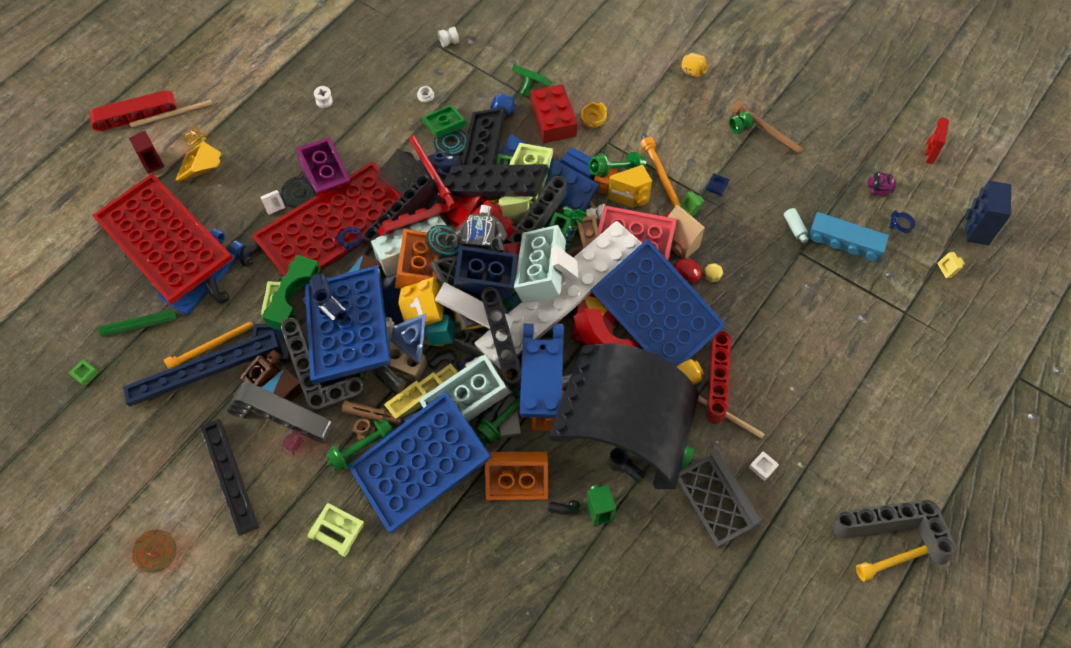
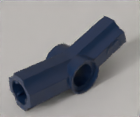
M313 275L310 285L315 304L335 324L343 323L349 313L332 297L326 275Z

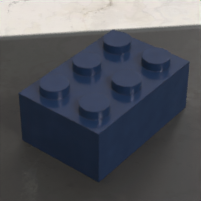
M988 180L986 185L980 189L979 196L974 198L971 208H968L965 214V219H967L965 227L967 242L990 245L1011 216L1012 184Z
M459 246L453 287L465 293L482 295L486 288L493 287L498 290L501 298L511 299L514 290L518 254ZM488 293L486 295L490 297H497L494 293Z

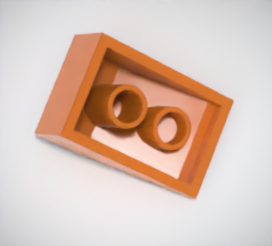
M403 229L395 288L401 289L432 277L437 280V276L430 264L434 260H439V252L431 246L428 238L429 233ZM434 234V241L431 242L436 249L440 250V245L436 241L437 234ZM441 235L438 236L439 243L441 241Z

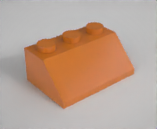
M547 451L489 452L492 458L485 463L486 500H548Z

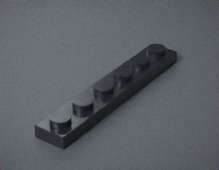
M217 419L200 426L237 534L241 536L260 528L221 420Z

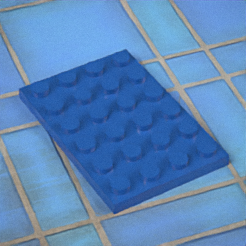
M648 238L590 289L591 293L643 350L656 354L675 366L691 358L726 326Z
M378 265L327 279L332 297L349 313L346 320L341 324H335L325 313L319 310L313 300L310 283L305 284L310 379L313 384L391 364L381 275Z
M445 391L349 464L348 467L387 531L392 534L489 461L492 456L451 396Z

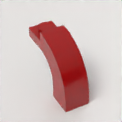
M585 308L574 316L578 333L586 345L621 344L639 347L635 340L619 339L613 336L604 324L601 309Z

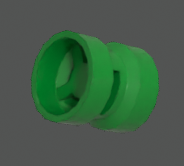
M744 111L739 116L731 117L729 119V126L737 134L743 129L751 128L753 120L749 112Z

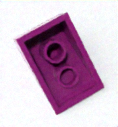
M330 137L296 148L297 159L316 194L351 182Z

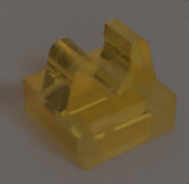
M192 126L191 130L185 131L181 136L182 140L191 149L202 141H207L206 137L195 126Z

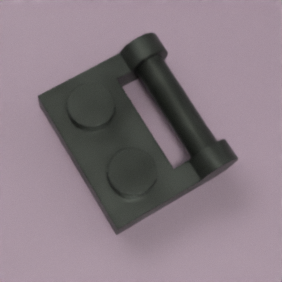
M387 365L373 369L375 377L395 396L406 389L407 381L402 377L399 378Z

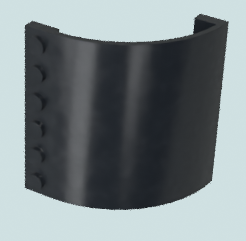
M621 344L582 345L549 437L552 442L571 441L572 438L588 439L624 449L656 469L653 481L655 489H676L699 393L692 381L679 368L656 354Z

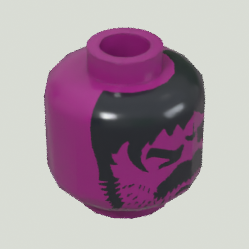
M876 172L873 177H869L867 187H870V191L874 195L888 196L895 190L896 179H894L892 174Z

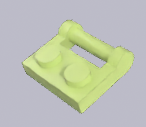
M327 503L309 531L308 538L319 540L339 551L338 554L345 557L364 526V522ZM324 526L346 539L342 544L320 532L321 528Z

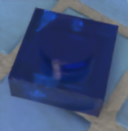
M713 173L706 190L723 196L730 179Z

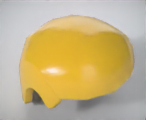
M591 102L581 111V121L589 128L600 127L606 121L607 108L602 102L599 104Z

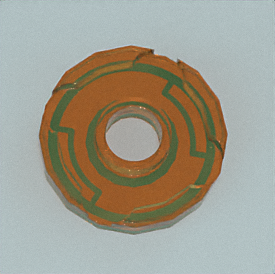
M162 530L147 531L137 538L134 550L132 549L133 562L139 569L147 573L162 571L173 562L176 556V542L168 532ZM154 546H159V552L154 556H150V549Z

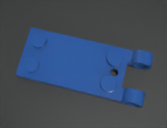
M217 228L210 231L211 235L220 244L224 241L225 233ZM234 241L229 248V253L233 259L207 279L215 278L216 283H218L240 258L242 249L246 246L239 241ZM207 279L172 305L161 293L157 296L162 301L189 316L209 293L206 283Z
M523 324L520 417L556 418L562 402L564 324L553 325V340H533L534 324Z

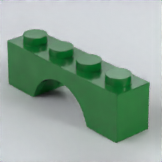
M296 255L294 261H291L286 276H283L279 289L272 296V302L264 310L263 319L267 327L282 331L281 324L285 319L294 318L296 320L295 312L289 305L290 299L297 290L310 283L313 275L320 274L321 269L318 261ZM292 325L288 326L287 332L290 331Z

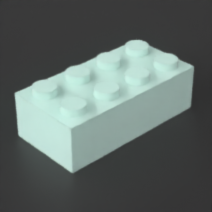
M437 215L403 229L429 233L434 227H447L440 215ZM443 227L437 228L438 231L435 233L445 232L452 234L448 228ZM403 229L395 230L393 233L379 236L371 241L376 259L381 264L386 277L397 274ZM440 234V244L446 246L445 237L447 234Z
M558 225L522 234L514 289L523 303L560 296L562 272L552 266L551 248L558 246L565 251L566 240Z
M485 354L427 393L419 401L424 408L446 391L469 422L512 391L493 361Z

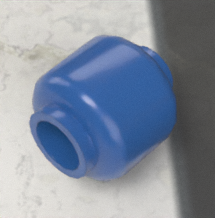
M499 93L497 96L494 95L490 108L505 107L507 111L506 118H508L510 114H514L516 105H514L513 97Z

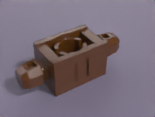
M276 350L271 351L267 357L258 355L240 378L244 382L252 383L258 387L266 384L276 372L281 371L276 364L279 363L282 355Z

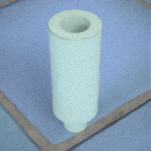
M796 209L787 210L784 213V217L796 239H800L802 243L809 240L807 237L808 231Z

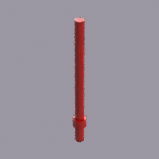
M411 136L409 140L439 189V195L443 201H446L450 209H454L456 204L452 199V193L443 184L417 138Z

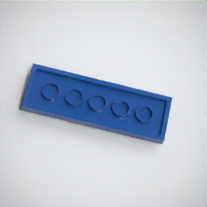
M510 135L499 154L513 157L519 143H527ZM551 158L544 188L555 176L565 178L567 194L560 204L574 211L576 209L586 210L600 185Z

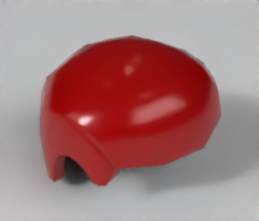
M682 258L673 266L687 282H692V284H695L702 275L698 263L689 258Z

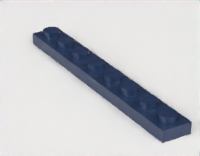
M274 330L124 386L123 391L126 404L131 407L252 361L258 355L265 356L271 351H278L280 346Z

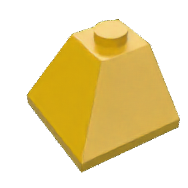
M202 141L186 153L175 182L180 183L207 173L213 168L216 169L220 164L219 157L221 152Z

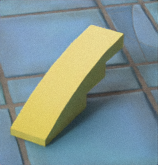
M450 363L437 374L433 372L419 383L416 380L384 405L392 416L398 420L423 407L419 399L457 374L458 371Z

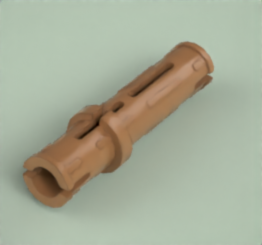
M347 400L344 401L342 406V413L378 422L386 419L389 424L401 426L403 417L396 420L386 408H373Z

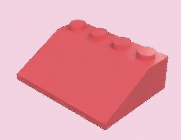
M604 205L598 227L599 235L615 221H618L642 243L648 238L669 261L677 219Z

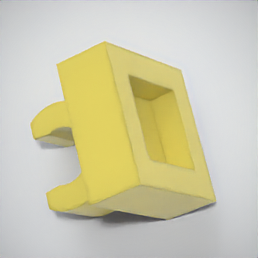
M949 252L937 264L946 278H952L963 268L962 265L965 263L961 257L958 258L955 252Z

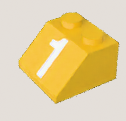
M640 165L611 175L608 199L632 208L648 203L652 180L645 167Z
M434 277L401 288L398 303L404 322L425 313V326L442 321L444 305L435 301L442 286Z

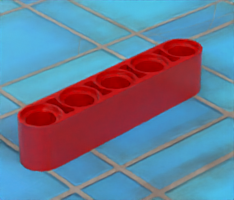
M165 90L97 107L90 110L89 115L93 130L104 131L173 111L177 108L174 94L171 91Z
M719 331L713 337L710 346L706 418L712 424L721 423L728 409L731 336L725 331Z

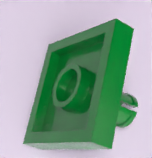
M513 65L511 71L525 79L520 94L530 97V91H532L535 83L551 87L552 81L547 77L518 65Z

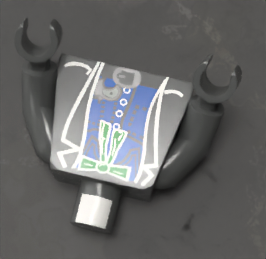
M481 205L479 215L470 214L454 234H449L445 237L446 246L452 243L453 248H457V242L465 247L500 251L504 249L503 243L507 234L502 223L495 216H491L492 207Z

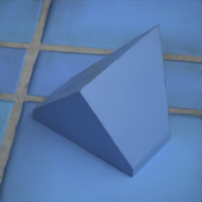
M426 313L395 325L392 330L391 342L417 363L421 361Z

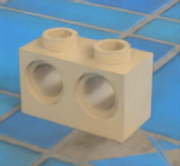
M390 342L391 364L387 366L397 376L413 383L416 380L418 382L427 366L426 356L422 353L421 361L417 363L399 347ZM394 356H400L398 359H392ZM412 363H417L414 367L409 366Z

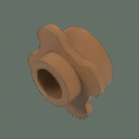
M360 419L352 427V432L357 434L358 440H362L376 431L368 419Z

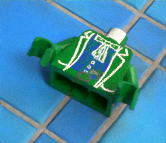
M576 209V211L566 210L562 215L555 212L549 227L559 226L566 240L565 251L569 250L577 230L574 220L583 223V218L587 215V213Z

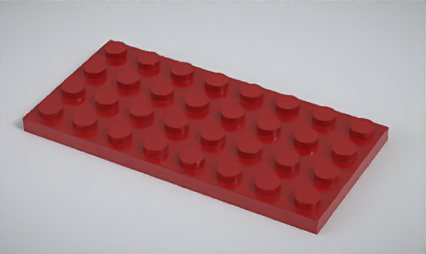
M373 161L349 175L351 182L321 192L252 235L254 241L258 243L282 276H286L291 261H294L296 255L318 261L322 270L366 242L364 239L366 231L402 195Z
M153 173L92 215L171 305L233 259L231 254Z

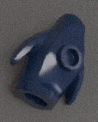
M437 152L427 156L441 180H445L452 166L460 165L459 155L452 156L448 152ZM421 159L415 163L417 173L420 176L424 174L430 175Z

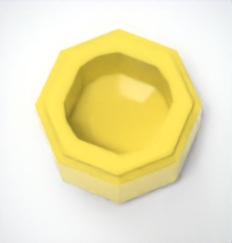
M716 263L708 264L704 270L705 279L711 283L719 282L723 275L722 267Z

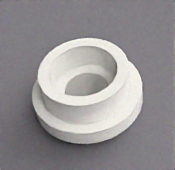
M423 86L419 89L417 97L419 101L427 103L433 100L434 92L430 87Z

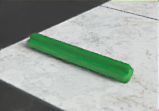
M168 310L101 325L98 327L101 337L175 321L177 320L175 310Z

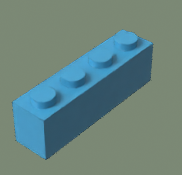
M817 212L808 235V239L816 243H822L834 249H840L852 255H858L876 262L880 261L889 237L887 234Z

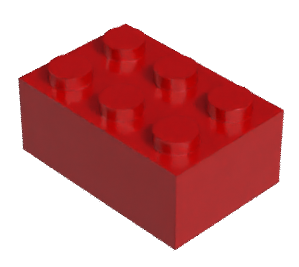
M563 84L530 91V105L544 144L577 137V121Z

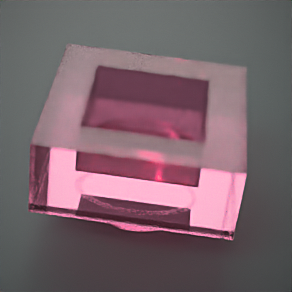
M294 430L285 437L282 446L285 452L293 457L305 442V439L300 432Z

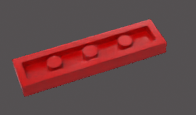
M437 203L431 206L432 209L426 210L422 208L415 211L413 215L407 213L398 217V220H386L382 222L378 232L380 236L393 233L395 230L427 220L430 217L446 215L451 209L447 204Z

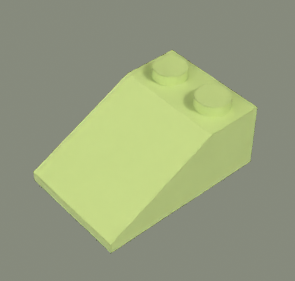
M519 143L509 165L547 164L549 169L553 149ZM547 175L541 185V188L538 192V196L544 189Z

